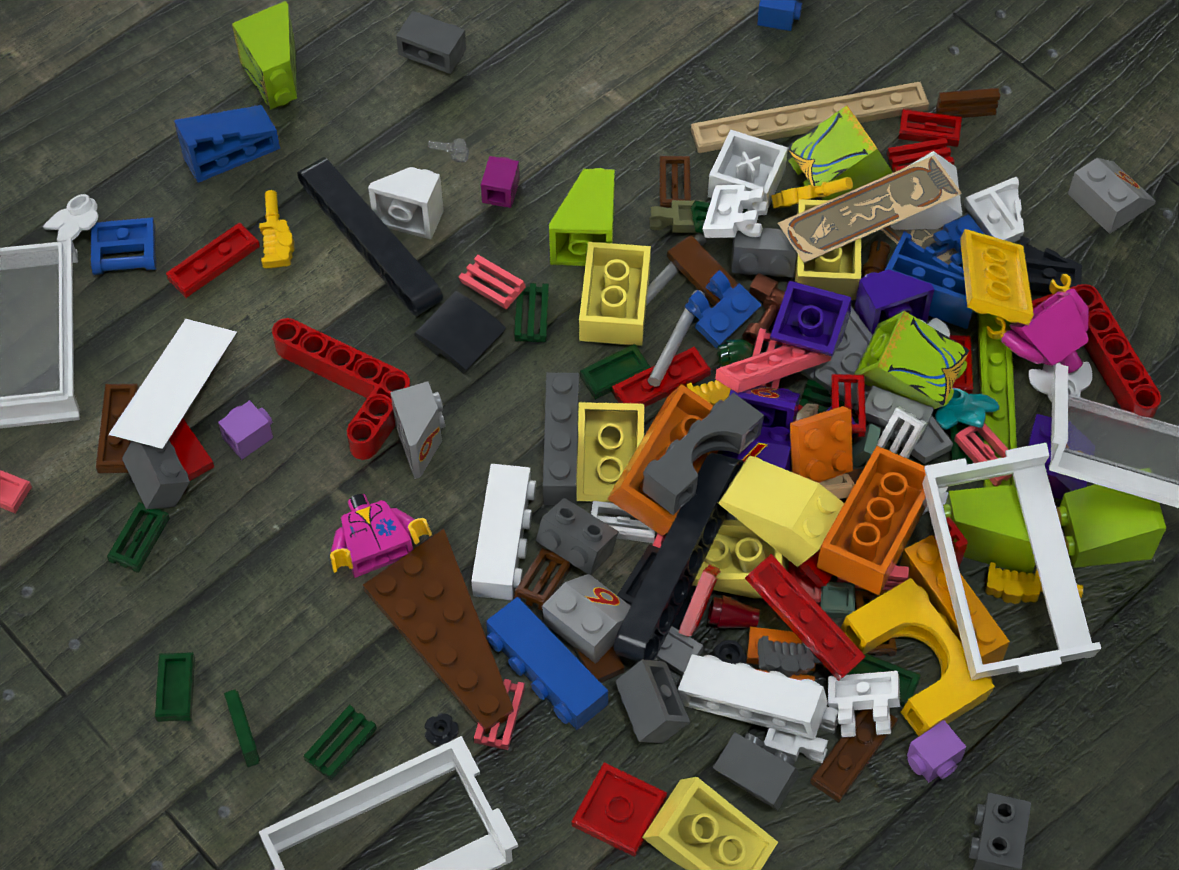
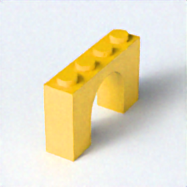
M912 578L847 615L840 628L863 654L868 653L893 637L918 639L934 651L941 667L940 680L908 699L901 711L918 736H921L943 720L947 724L987 700L995 688L991 676L971 681L961 640L950 629L947 618L942 613H938L930 603L927 592L921 586H917Z

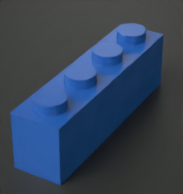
M518 596L486 621V639L490 646L496 652L502 651L509 658L508 662L511 668L519 676L524 674L532 682L531 687L540 699L544 700L547 698L552 703L555 714L563 723L567 724L569 722L578 730L608 705V690Z

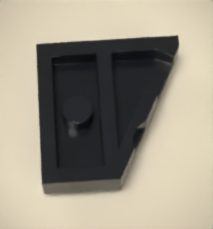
M1020 236L1019 245L1024 246L1030 290L1051 293L1049 286L1052 279L1055 280L1057 285L1064 286L1060 280L1062 274L1070 276L1071 284L1069 288L1081 284V264L1069 258H1063L1049 248H1046L1043 252L1029 245V238Z

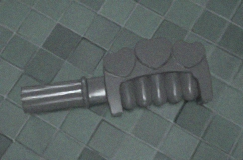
M762 636L758 640V659L761 670H767L768 672L777 671L789 678L794 674H807L814 668L815 663L818 665L823 664L803 642L797 643V645L793 642L789 644L787 642H773L768 640V636Z

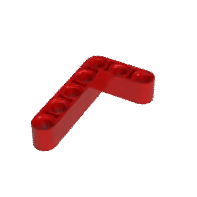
M1080 284L1071 287L1070 289H1075L1089 308V325L1086 332L1088 342L1084 347L1121 409L1142 417L1154 419L1161 402L1160 392L1097 289L1091 285ZM1053 294L1032 300V307L1035 308Z
M283 318L278 320L272 327V335L279 356L367 398L348 425L347 438L350 452L355 458L367 460L375 456L396 426L390 392H393L392 390L410 387L408 375L398 368L294 319ZM378 413H384L382 416H374ZM363 437L368 438L364 441H358V439Z

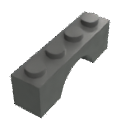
M546 372L543 465L544 505H556L563 498L577 505L579 373Z
M734 392L726 400H719L712 407L710 414L702 421L699 419L694 422L686 436L681 440L676 439L673 441L665 455L658 461L656 459L652 460L643 472V492L674 515L696 494L698 474L693 467L694 461L707 452L717 450L740 454L761 435L764 415Z

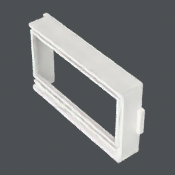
M1047 443L1006 450V457L967 465L964 458L924 467L926 475L922 485L971 681L1015 671L1023 673L1059 666L1062 664L1061 662L1094 657L1101 650L1100 642L1092 643L1047 476L1045 463L1050 456ZM1012 474L1058 650L983 665L939 488Z
M462 736L259 831L274 870H285L278 853L456 770L488 835L415 870H496L513 861L512 850L517 848L518 844L500 809L497 808L492 811L475 778V776L480 775V771Z

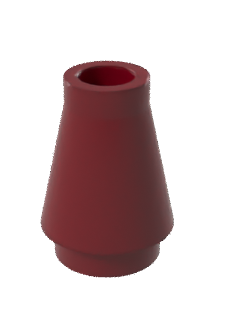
M721 595L720 598L713 596L709 607L708 623L715 624L716 628L757 627L760 609L750 607L724 595Z

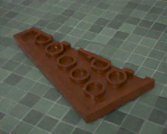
M442 529L363 584V588L366 594L463 708L488 734L497 723L500 722L502 724L506 721L508 716L514 712V709L445 530Z

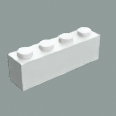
M491 464L471 580L473 596L513 600L515 588L518 587L523 578V569L518 568L519 559H525L527 553V539H523L524 529L530 530L532 510L527 509L528 501H534L536 494V481L531 480L529 467Z
M692 654L678 687L679 695L685 707L811 739L816 737L828 704L824 686H820V684L813 680L803 679L800 681L788 678L777 671H769L767 673L755 670L750 665L744 663H737L735 665L723 662L712 655L702 657Z

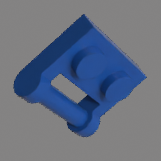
M153 218L96 222L91 228V268L93 275L104 274V271L134 268L156 270L155 222ZM144 251L142 256L103 259V254Z

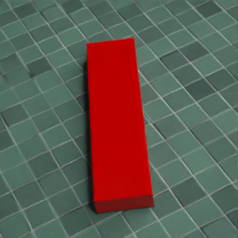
M772 554L745 577L748 583L838 681L866 657Z

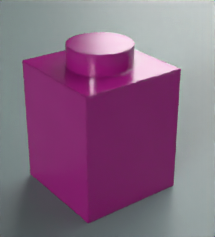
M489 156L481 182L482 203L512 208L520 181L519 161L511 160L507 157Z

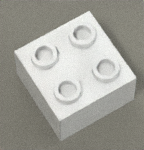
M730 130L709 174L708 197L712 198L716 185H745L747 191L764 188L763 202H768L769 206L772 201L771 195L775 194L786 170L788 147Z

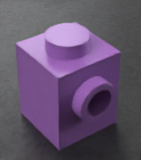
M250 400L242 406L232 409L225 418L218 422L223 440L241 460L273 438L270 427L273 423L271 417L262 407L257 409Z
M943 720L910 743L907 753L908 763L917 775H923L928 783L938 776L944 779L958 767L957 763L963 758L966 746L946 721Z

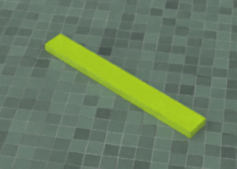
M977 313L980 394L990 396L999 404V410L985 412L984 423L1009 450L1017 448L1012 351L1002 343V338L992 339L987 334V326L993 331H1000L1002 329L995 322V318L998 316L988 313ZM1005 320L1006 330L1009 331L1011 330L1009 326L1011 322ZM984 439V444H987L994 451V455L998 459L1001 458L997 454V452ZM1013 475L1008 480H1002L999 486L1015 485ZM989 479L984 480V488L995 487Z

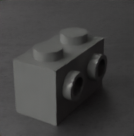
M414 11L411 12L396 35L398 55L449 74L452 73L466 51L464 29Z
M763 228L760 237H749L741 231H737L736 237H733L732 273H740L742 275L760 273L778 278L784 276L794 277L797 252L782 229Z
M169 440L163 449L131 441L122 457L146 509L175 507L190 481L187 472L183 469L176 455L174 446Z
M563 498L542 517L536 541L591 575L612 555L619 531L568 499Z
M642 659L615 681L621 695V700L631 720L633 731L639 742L664 743L690 723L665 661Z
M734 732L714 765L713 770L718 776L778 811L800 775L796 767L793 766L795 761L778 750L773 755L763 749L765 743L750 733H746L743 737Z
M988 793L985 803H978L974 825L980 826L978 838L972 837L968 858L975 859L973 870H1021L1031 802Z

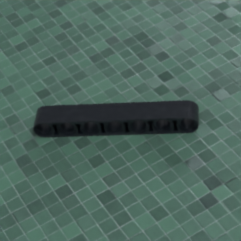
M322 157L297 172L298 179L305 191L413 315L418 316L443 300V294L435 280L327 158Z
M714 452L708 454L698 472L696 494L680 508L616 635L614 650L617 655L638 662L642 659L655 660L728 513L718 503L742 467L743 460Z

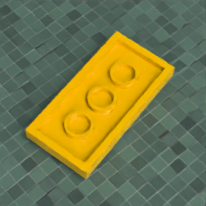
M964 229L960 243L967 308L980 314L988 313L1002 317L1011 323L1019 322L1029 325L1034 313L1024 246Z

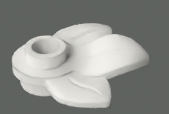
M86 194L78 195L68 202L66 209L54 214L43 227L45 230H59L58 242L66 241V238L74 240L81 230H89L96 224L98 220V213L96 212L97 203Z
M1083 362L1079 369L1068 373L1069 395L1080 397L1081 391L1090 386L1092 368L1089 362ZM1044 364L1043 370L1030 369L1029 380L1031 385L1037 391L1048 395L1049 400L1052 402L1051 393L1053 390L1055 365Z

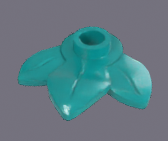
M952 388L954 389L953 397L946 406H942L937 410L935 419L943 429H949L958 422L982 428L985 422V412L999 410V404L988 395L968 394L961 389Z

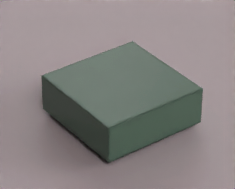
M870 423L866 427L865 437H858V433L855 435L852 445L854 466H861L869 460L878 444L881 428Z
M828 582L826 586L821 587L820 607L829 617L845 618L855 611V584Z

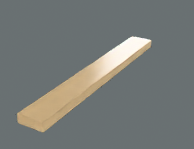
M914 82L691 124V133L697 152L704 153L722 149L730 130L768 141L808 133L846 105H848L859 123L901 116L903 109L920 112L928 111L929 102L921 82Z

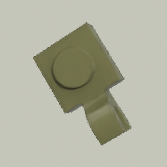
M672 200L671 208L651 207L650 229L661 230L672 225V232L699 233L695 232L691 206L694 201Z

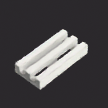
M899 406L896 407L878 440L877 446L885 448L901 418L905 422L889 451L897 453L911 425H913L915 428L900 453V456L908 459L927 422L917 419L915 415L905 412V409Z
M593 501L591 514L619 531L617 539L654 543L656 531L639 520H631L629 517L633 516L614 503ZM598 513L621 515V516H618L617 518H615V517H607V516H599Z

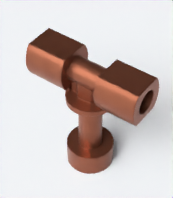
M760 273L754 278L749 293L754 298L763 301L766 311L758 323H750L742 334L743 339L755 346L760 328L766 329V333H769L768 329L777 317L785 295L784 291L778 289L777 281ZM763 341L761 349L765 347L766 341Z

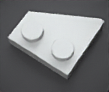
M1017 177L965 198L964 206L985 235L1012 243L1020 240V236H1023L1024 226L1023 219L1021 218L1022 207L1021 199H1019L1018 195L1019 180Z

